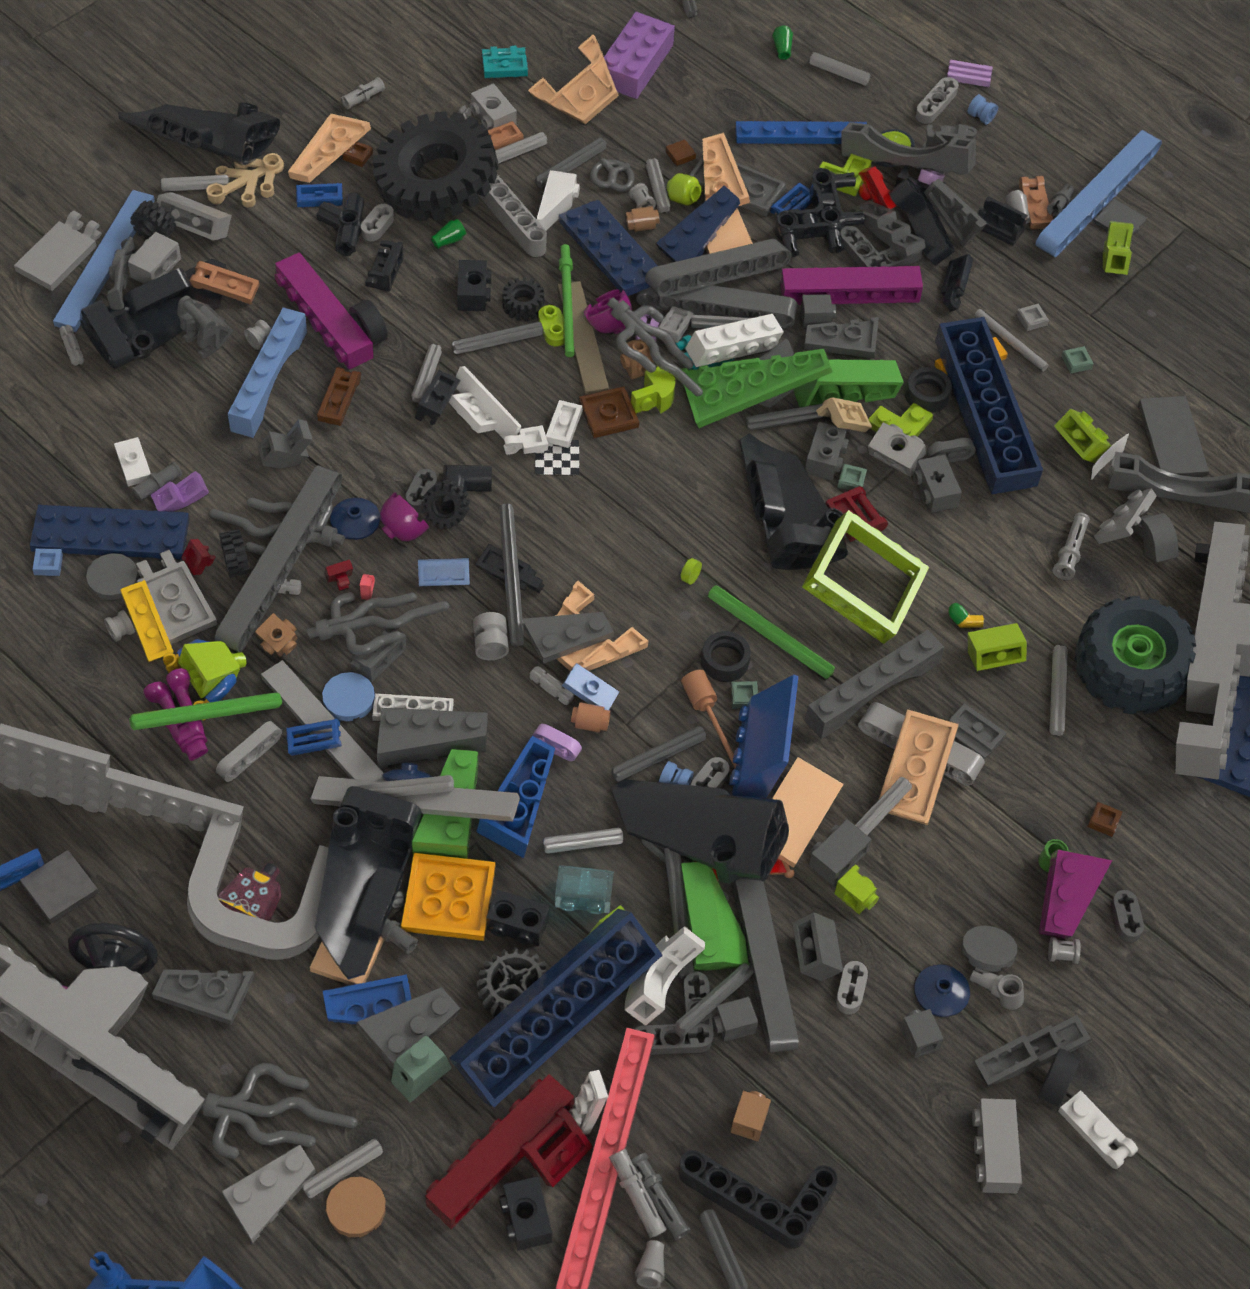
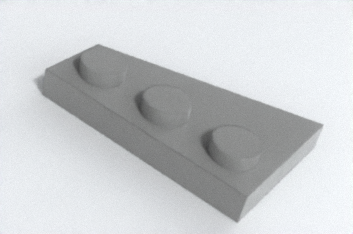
M1152 488L1144 491L1138 489L1128 496L1129 500L1114 510L1115 515L1104 521L1100 525V530L1094 535L1099 544L1132 535L1134 531L1131 527L1140 523L1142 519L1139 516L1149 509L1157 497Z
M299 1145L222 1191L223 1196L252 1244L260 1236L259 1233L266 1225L278 1216V1212L302 1189L303 1182L310 1179L316 1171L303 1148Z

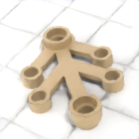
M270 153L265 155L263 160L256 159L248 165L234 162L235 169L219 166L215 170L216 175L226 174L228 177L237 179L224 186L213 183L206 189L208 200L217 205L224 201L227 194L246 185L245 193L241 196L242 205L247 208L253 207L256 203L254 193L258 178L265 175L264 183L260 185L261 195L263 197L273 196L275 174L283 170L284 162L278 154ZM248 167H255V168H256V169H254V170H247Z

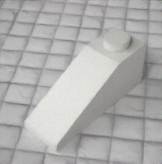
M550 170L537 216V221L545 230L550 228L559 219V214L568 211L572 207L574 198H578L580 184H576L577 174Z

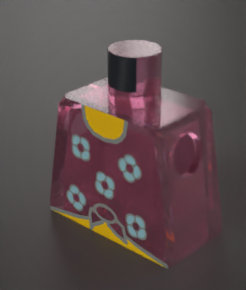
M266 863L260 873L249 867L244 868L218 895V899L229 910L270 921L281 898L280 884L275 881L280 870L271 863Z

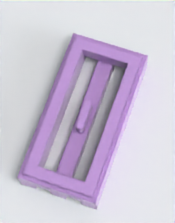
M950 60L947 77L954 78L957 82L989 87L993 67Z

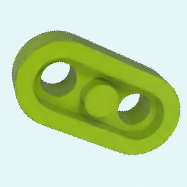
M553 305L542 307L538 312V321L542 324L545 341L551 346L564 345V320L561 310Z

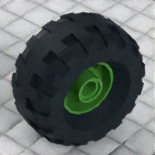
M1128 596L1125 600L1120 598L1111 600L1089 615L1088 620L1082 627L1076 645V670L1082 683H1086L1087 691L1094 698L1099 697L1103 700V705L1111 709L1114 707L1122 709L1123 713L1134 714L1136 711L1149 714L1157 712L1159 708L1164 709L1177 702L1182 694L1184 695L1187 690L1190 663H1194L1196 653L1193 651V647H1196V640L1186 619L1181 620L1178 611L1171 606L1167 608L1159 604V600L1153 598L1144 600L1140 599V596Z

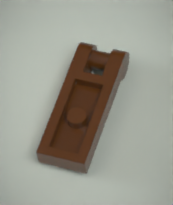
M336 368L317 414L318 421L338 426L342 425L356 387L360 383L361 372L353 371L351 373L345 371L344 368Z

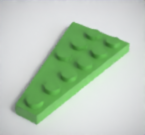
M824 349L797 352L793 356L788 357L775 355L767 360L754 358L725 362L721 366L710 368L708 365L699 366V369L695 370L681 369L703 390V394L697 397L685 387L695 422L699 428L833 372Z

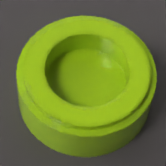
M693 558L689 559L681 571V580L692 585L701 572L702 563Z

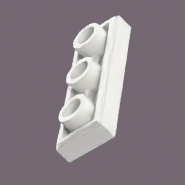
M375 693L372 717L373 721H380L381 708L453 711L454 699Z
M599 1070L589 1072L584 1084L581 1085L578 1097L575 1098L572 1109L569 1110V1113L585 1135L590 1134L608 1098Z

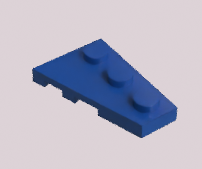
M407 975L323 991L328 1021L357 1024L358 1021L411 1000Z

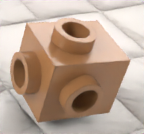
M641 339L632 340L627 343L631 348L641 352L654 363L648 346ZM624 354L620 355L622 366L627 370L631 380L645 376L646 369L640 363Z
M274 613L255 631L257 637L263 641L260 644L261 647L270 655L274 652L279 657L284 653L288 655L297 645L295 641L298 638L294 633L297 630L296 627L287 619L284 621L280 620Z

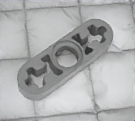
M942 78L917 106L916 119L924 124L932 123L957 95L958 82L954 78ZM938 98L941 99L942 102L937 103L934 102L932 99Z
M272 721L266 722L219 762L216 767V773L226 782L232 781L277 743L282 735V730Z

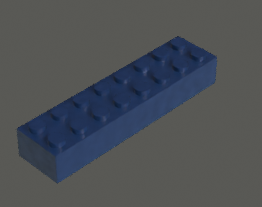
M985 317L939 324L935 343L946 373L951 380L953 392L970 438L975 446V452L991 495L1037 487L1043 468Z
M617 909L449 1059L481 1101L495 1107L663 955L632 912Z

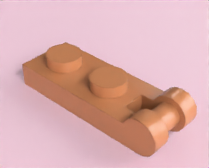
M1036 176L1035 179L1020 177L1019 188L1027 196L1030 230L1045 229L1053 221V217L1047 211L1049 202L1044 187V177Z
M202 261L197 263L195 267L196 273L190 278L194 288H204L248 304L252 303L259 287V280ZM205 275H210V278L208 279V278H205L204 276H205Z

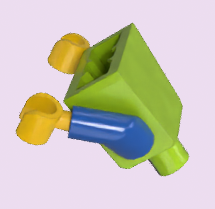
M196 639L189 644H185L183 648L177 651L178 654L168 653L163 657L168 673L175 669H180V667L188 670L191 677L190 682L200 698H206L205 701H196L193 705L220 701L236 684L240 668L246 666L245 655L242 652L232 654L222 641L208 642Z

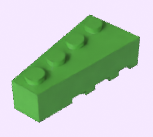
M837 359L829 360L832 373L796 387L794 393L799 408L823 404L829 398L853 402L865 399V402L895 398L904 381L896 360Z
M451 749L440 776L451 775L454 779V788L476 790L478 751ZM424 814L412 840L413 856L414 853L468 859L472 818Z

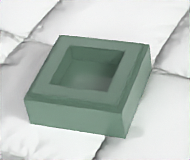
M1085 346L1062 352L1061 357L1070 374L1092 369L1093 362Z
M843 464L838 488L852 490L859 486L863 487L867 469Z
M757 681L731 682L732 709L741 708L743 705L746 706L750 698L758 694Z

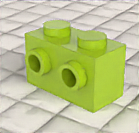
M1070 409L1054 427L1082 459L1096 463L1111 447L1107 441L1108 436L1100 428L1096 429L1092 425L1093 419L1086 412L1080 413Z
M1017 623L968 632V654L977 671L1025 662L1027 641Z

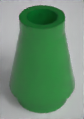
M779 26L775 28L772 38L778 52V57L783 60L791 57L793 32L788 26Z
M458 219L450 220L431 237L434 246L439 249L463 240L466 231Z

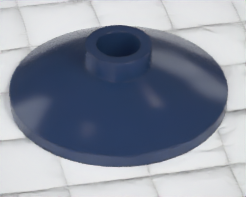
M349 498L338 503L332 510L330 516L331 526L337 528L338 534L344 535L346 539H363L372 535L379 527L380 512L375 504L369 500Z
M402 763L401 769L388 771L382 774L381 778L386 781H397L432 776L417 770V764Z
M933 965L927 967L918 975L914 986V993L919 1005L924 1010L930 1009L935 1016L950 1017L960 1013L966 1007L970 998V987L964 975L957 969L947 965ZM939 984L947 985L948 989L940 988Z

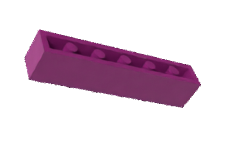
M300 252L275 263L276 274L274 277L277 284L285 288L289 299L292 302H296L301 313H305V317L307 316L314 331L322 335L325 345L334 350L335 356L340 363H344L350 370L374 358L371 340Z
M920 266L782 269L780 288L781 295L793 298L797 305H801L803 295H830L832 304L919 303L923 283Z

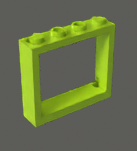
M848 510L833 526L802 588L884 644L897 634L929 567L921 562L919 558L914 557L901 548L899 544L881 534L878 529L873 528L858 515ZM845 532L911 577L890 620L824 575Z

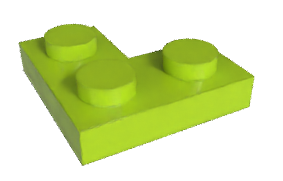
M851 154L844 168L824 161L819 168H826L835 174L854 172L856 179L855 187L837 188V190L856 196L863 183L859 172L865 168H870L872 160Z
M915 403L901 417L880 406L869 418L872 426L870 429L877 432L884 422L889 426L891 424L898 426L904 434L910 437L912 435L918 437L932 421L933 414Z

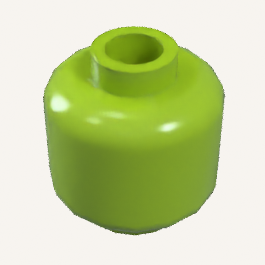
M679 173L673 176L667 183L668 196L673 202L691 205L699 199L701 186L695 177Z

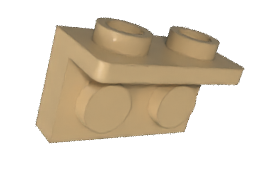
M829 398L816 410L819 416L830 417L838 428L866 432L872 427L861 403Z

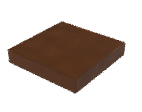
M624 386L579 397V404L582 405V412L593 438L639 428V420Z

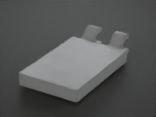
M72 211L68 215L65 224L59 221L14 265L16 272L53 291L97 247L95 240L102 233L96 229L100 225L91 220L86 225L85 231L82 234L77 231L84 225L83 222L78 220L81 218V214Z
M170 550L160 553L161 562L165 568L163 570L153 573L146 560L136 563L141 577V579L137 580V583L143 580L146 581L169 642L172 645L217 625V619L185 562L176 563Z

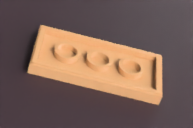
M907 709L880 798L900 777L907 779L911 783L912 789L888 814L928 825L959 724Z
M797 757L772 798L783 802L789 825L788 840L778 859L785 861L793 868L843 786V783Z

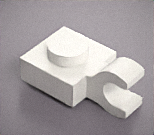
M543 425L520 429L519 435L504 437V450L507 455L514 454L522 448L524 454L548 450V442Z

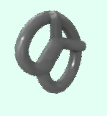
M601 158L593 166L590 173L592 183L600 188H612L619 192H625L630 190L634 184V173L630 168V164L618 160ZM602 167L609 171L607 181H600L597 178V173ZM625 171L628 181L625 185L616 183L619 172Z

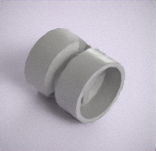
M486 612L476 616L473 620L477 657L483 660H497L506 656L509 652L508 637L506 636V618L496 612Z

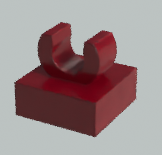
M190 539L181 557L193 575L202 574L205 567L211 566L216 558L215 555L208 553L209 547L203 545L199 539Z
M350 559L325 568L324 574L327 583L336 581L339 591L349 588L348 576H351L353 572Z

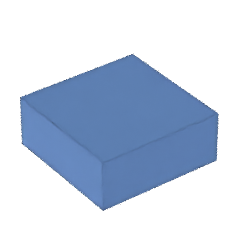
M36 549L33 563L34 575L60 576L63 558L62 549Z

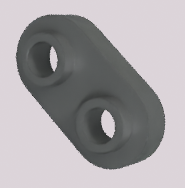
M960 437L956 440L934 442L926 453L928 458L946 455L950 463L970 458L974 455L976 449L971 439Z

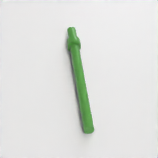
M565 244L560 247L561 258L559 259V270L562 272L565 356L573 357L574 333L571 288L573 261L570 258V247Z

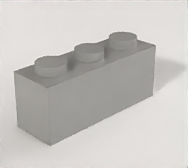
M173 192L158 195L157 203H159V207L163 206L166 208V212L169 211L171 213L170 217H174L176 226L211 240L227 237L232 215Z
M981 1099L977 1109H973L972 1113L973 1126L978 1128V1136H975L974 1151L975 1154H979L980 1164L976 1166V1180L981 1182L982 1192L1017 1193L1022 1184L1016 1100Z

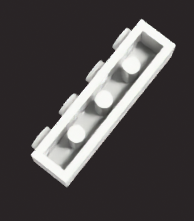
M769 314L695 331L685 349L695 366L699 367L771 350L778 344L784 332L774 315Z

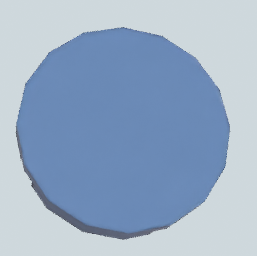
M349 672L334 676L325 684L322 692L325 708L338 720L353 721L355 718L365 717L374 705V687L369 679L361 674Z

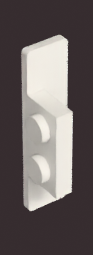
M465 366L460 367L456 378L460 379V383L456 389L461 394L452 395L449 401L456 412L477 433L495 430L503 439L505 436L518 435L521 425Z

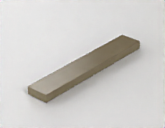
M581 281L571 282L574 355L584 393L589 395L609 390L594 330L584 316L587 304ZM558 284V293L563 308L562 284Z

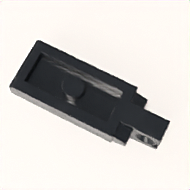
M970 254L949 261L941 294L943 295V304L947 306L950 312L958 310L961 304L960 297L964 295L973 263V258Z
M488 544L475 565L477 568L505 582L503 550ZM518 559L520 589L525 591L528 587L540 594L545 586L543 580L535 576L537 572L531 568V565Z

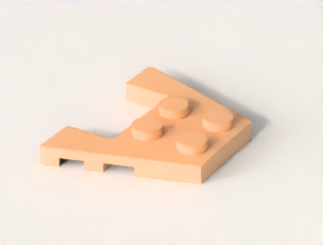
M594 35L578 47L591 64L562 89L556 92L542 78L528 90L533 97L584 124L589 122L619 96Z
M577 581L569 597H566L559 613L555 616L580 614L578 612L594 600V594ZM631 627L614 642L607 639L560 657L557 660L569 671H571L576 663L590 671L648 647V640Z

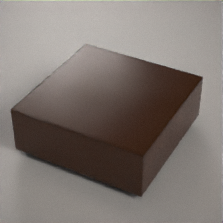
M685 139L666 146V153L676 166L696 159L695 151Z
M356 142L343 153V160L363 167L372 156L373 147Z
M1097 802L1087 827L1113 837L1122 811Z

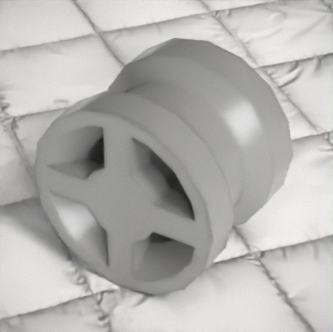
M258 320L253 328L249 327L244 331V335L248 343L254 349L259 350L263 347L271 328L265 321Z
M124 610L119 611L117 616L113 618L107 617L104 619L106 628L115 642L120 641L122 636L126 634L131 635L135 633L133 624Z

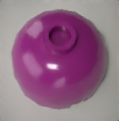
M619 289L609 291L596 298V305L592 307L589 304L586 307L584 316L592 328L606 334L612 332L618 334L625 329L624 324L611 315L613 309L607 305L614 297L619 303L624 300L631 307L630 300L624 290H622V293H620Z
M396 492L382 505L380 511V519L384 524L382 531L391 540L396 537L401 541H413L429 529L424 519L422 521L417 519L419 517L416 510L400 495L397 496Z

